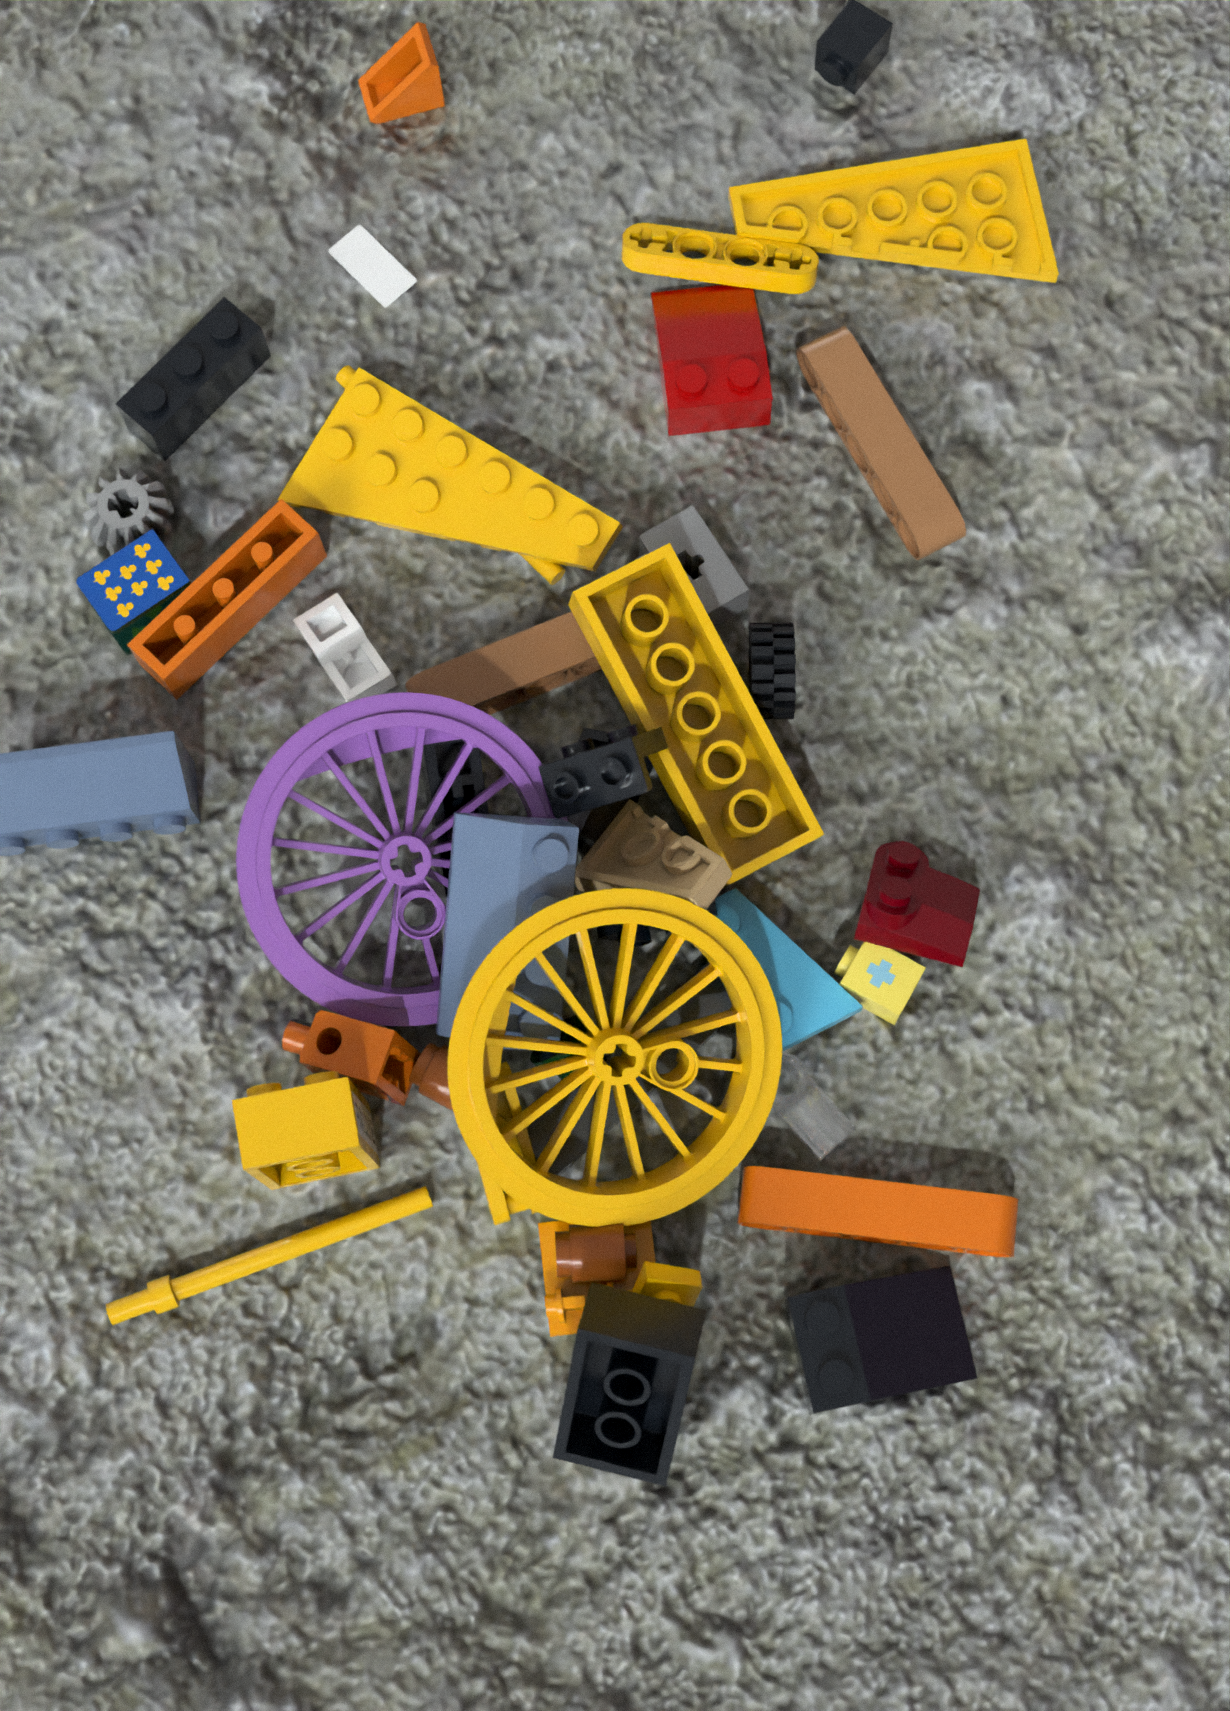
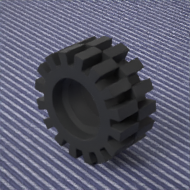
M793 622L750 623L749 693L763 719H794L796 655Z

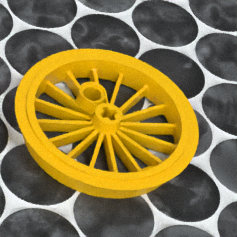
M611 888L578 894L545 907L517 925L490 951L472 976L457 1008L448 1047V1088L454 1116L468 1149L480 1167L503 1191L526 1207L559 1221L590 1227L623 1223V1226L652 1221L690 1205L714 1189L738 1166L757 1140L771 1111L780 1079L782 1065L780 1017L769 981L751 950L731 928L705 909L682 898L646 889ZM610 924H623L609 1015L607 1016L587 929ZM637 924L670 931L671 935L623 1014ZM572 934H576L597 1025L594 1024L542 954V951ZM689 941L708 959L709 965L638 1020L683 942ZM532 959L537 961L586 1027L588 1033H584L514 993L517 975ZM718 976L721 978L731 1002L729 1010L646 1034ZM511 1002L582 1041V1043L505 1035ZM735 1022L736 1055L734 1059L698 1056L694 1049L680 1038ZM617 1045L623 1050L621 1057H612L609 1065L603 1060L604 1054L614 1053ZM503 1047L575 1054L567 1058L499 1077ZM677 1048L679 1051L676 1057L678 1064L675 1069L666 1074H658L656 1062L659 1055L667 1049ZM699 1068L733 1071L728 1090L719 1107L709 1104L684 1089L694 1081ZM574 1070L498 1129L496 1125L498 1092ZM638 1076L663 1090L672 1092L713 1116L705 1130L691 1145L686 1147L637 1082L636 1078ZM626 1084L629 1085L678 1151L676 1157L644 1173L624 1085ZM581 1085L535 1163L527 1161L509 1146V1140ZM612 1086L632 1176L621 1180L596 1182ZM596 1091L583 1178L574 1180L548 1172Z

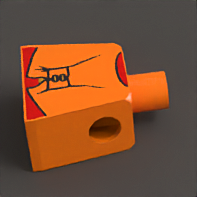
M319 1010L315 1014L312 1024L295 1018L290 1020L282 1037L283 1050L300 1055L299 1063L313 1073L336 1071L339 1074V1078L349 1077L360 1092L401 1106L405 1105L412 1083L409 1082L410 1074L421 1053L396 1031Z

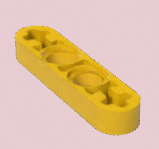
M653 223L633 224L626 228L622 234V262L630 270L639 273L786 294L808 292L814 287L817 279L818 256L814 250L801 244ZM687 251H697L705 254L706 257L692 259L682 254ZM747 258L755 261L756 264L742 266L734 263L733 260Z

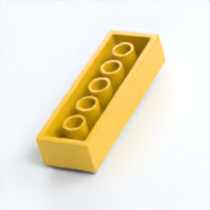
M670 543L572 592L568 606L631 725L638 723L641 733L662 727L668 748L648 755L690 837L725 859L733 875L723 888L825 835Z

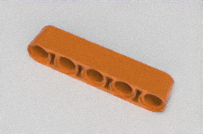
M745 1166L742 1173L737 1224L757 1229L981 1256L1014 1257L1019 1200L1014 1197L991 1193L772 1167Z

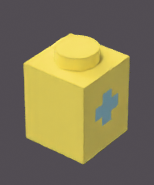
M863 942L860 949L849 945L834 974L843 978L840 986L857 1000L864 1009L895 1025L926 967L893 949Z

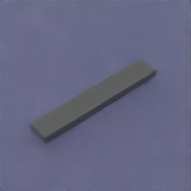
M719 976L646 1034L729 1010L731 1002ZM724 1026L680 1039L690 1045L696 1052ZM617 1046L614 1053L607 1055L606 1062L610 1065L612 1057H621L623 1050ZM677 1048L667 1049L659 1055L656 1062L658 1074H666L675 1069L678 1064L676 1061L677 1053H679ZM640 1076L636 1078L647 1095L657 1088L656 1085ZM626 1084L624 1088L631 1112L641 1101L629 1085ZM612 1086L604 1135L620 1122ZM579 1088L574 1089L527 1127L534 1156L537 1159ZM596 1091L548 1172L560 1176L587 1152Z

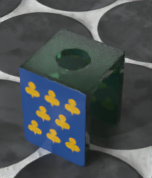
M153 529L76 580L77 585L91 603L94 611L127 655L132 654L127 644L191 584L186 574Z

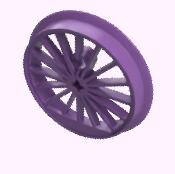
M411 692L373 695L342 704L313 719L293 734L264 767L249 795L239 827L236 850L239 894L249 926L267 958L287 981L311 1000L340 1015L371 1024L408 1027L437 1023L440 976L430 938L436 935L444 925L446 905L426 881L425 877L428 876L448 888L449 878L431 869V866L449 868L450 859L431 857V855L451 850L452 840L428 845L453 827L454 813L423 837L422 835L472 749L478 748L492 759L502 770L503 776L456 812L471 813L506 785L512 783L521 798L527 817L555 818L538 769L543 764L529 746L503 723L473 706L442 696ZM462 739L464 741L463 747L412 832L423 746ZM414 747L403 830L401 831L381 754ZM370 757L373 758L392 829L391 834L346 777L340 766ZM331 770L383 837V840L292 789L298 781ZM290 797L376 846L378 849L274 837L273 834L281 808L286 798ZM566 816V817H563V818H560V819H564V820L568 821V820H567V816ZM401 845H406L413 853L419 852V858L411 861L412 870L407 873H403L398 865L390 866V859L398 856L397 847ZM273 846L376 859L371 862L275 887L272 883L271 848ZM379 870L297 933L292 931L277 902L279 896ZM385 879L334 967L323 963L303 945L302 942ZM395 884L382 983L380 985H373L344 975L345 967ZM415 898H426L434 906L432 919L426 925L423 924L417 927L407 924L404 920V909L407 903ZM399 928L408 937L421 940L432 980L430 984L416 987L391 986Z

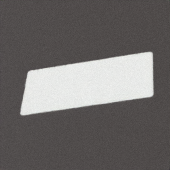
M360 224L328 250V253L384 308H387L417 282V279Z

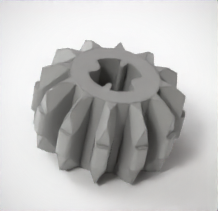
M119 468L116 481L112 483L108 479L99 476L98 484L102 490L101 493H86L85 500L91 509L83 513V521L88 528L92 529L90 536L94 543L100 547L107 545L111 555L151 529L157 535H171L172 527L167 518L174 515V507L171 501L165 498L167 492L163 484L158 482V480L150 483L148 474L141 469L130 479L127 472ZM131 511L133 515L127 517L125 513Z

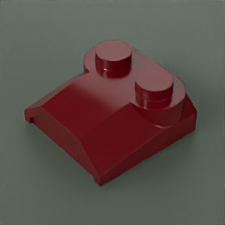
M906 841L885 843L874 854L854 939L963 967L974 926L980 888L930 868L927 856L912 843Z

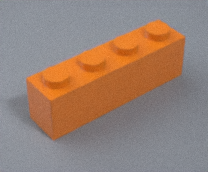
M280 499L127 644L140 666L176 700L179 699L327 557L319 533L284 500Z

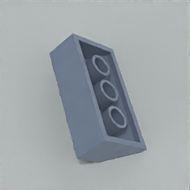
M175 731L0 754V856L22 854L26 851V846L46 844L48 848L53 849L71 848L79 844V839L100 837L102 841L107 842L124 841L133 837L132 832L153 830L154 833L162 835L177 834L185 831L186 825L201 823L195 761Z
M454 812L436 1023L437 1035L450 1038L457 1008L466 987L485 957L500 940L536 912L573 896L579 827L558 818ZM569 936L542 951V954L564 983L566 981ZM532 959L517 975L514 993L562 1019L564 998L537 961ZM511 1002L505 1035L560 1041L561 1030ZM503 1047V1049H507V1050H528V1049H518V1048Z

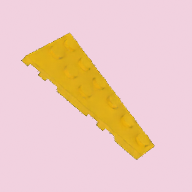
M1026 138L733 186L728 189V200L735 234L738 236L801 244L817 253L1056 283L1059 274Z
M359 367L277 499L278 501L282 499L289 506L297 508L305 507L319 510L334 516L356 518L374 522L380 526L450 541L458 540L472 543L487 549L532 556L534 559L596 572L623 528L617 520Z

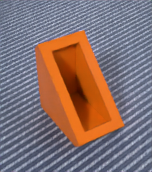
M417 22L358 80L371 123L381 124L445 106L439 66L426 24Z

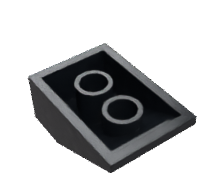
M950 1265L789 1296L784 1301L809 1415L977 1379Z

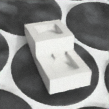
M335 593L293 619L301 635L346 703L368 696L383 694L398 685L393 674L372 646L361 625L338 593Z

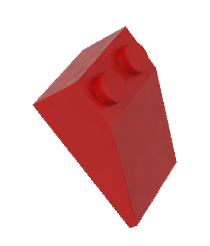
M716 285L652 292L651 302L668 436L770 425L773 397L766 347L753 289L730 285Z

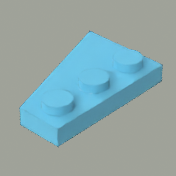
M735 888L715 898L718 914L716 917L731 928L747 945L769 981L780 1017L782 1052L862 1011L863 1006L738 889Z

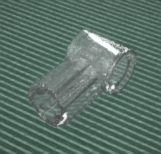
M782 1053L781 1070L788 1071L795 1077L797 1089L789 1095L781 1096L776 1094L771 1110L775 1111L817 1160L821 1162L843 1144L857 1128L808 1075L803 1062L794 1055Z

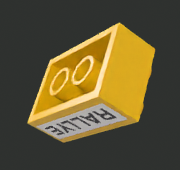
M336 1071L306 1076L304 1078L305 1085L283 1090L280 1083L256 1085L246 1090L247 1097L232 1100L243 1170L271 1190L380 1168L369 1103L349 1077L339 1078V1074Z

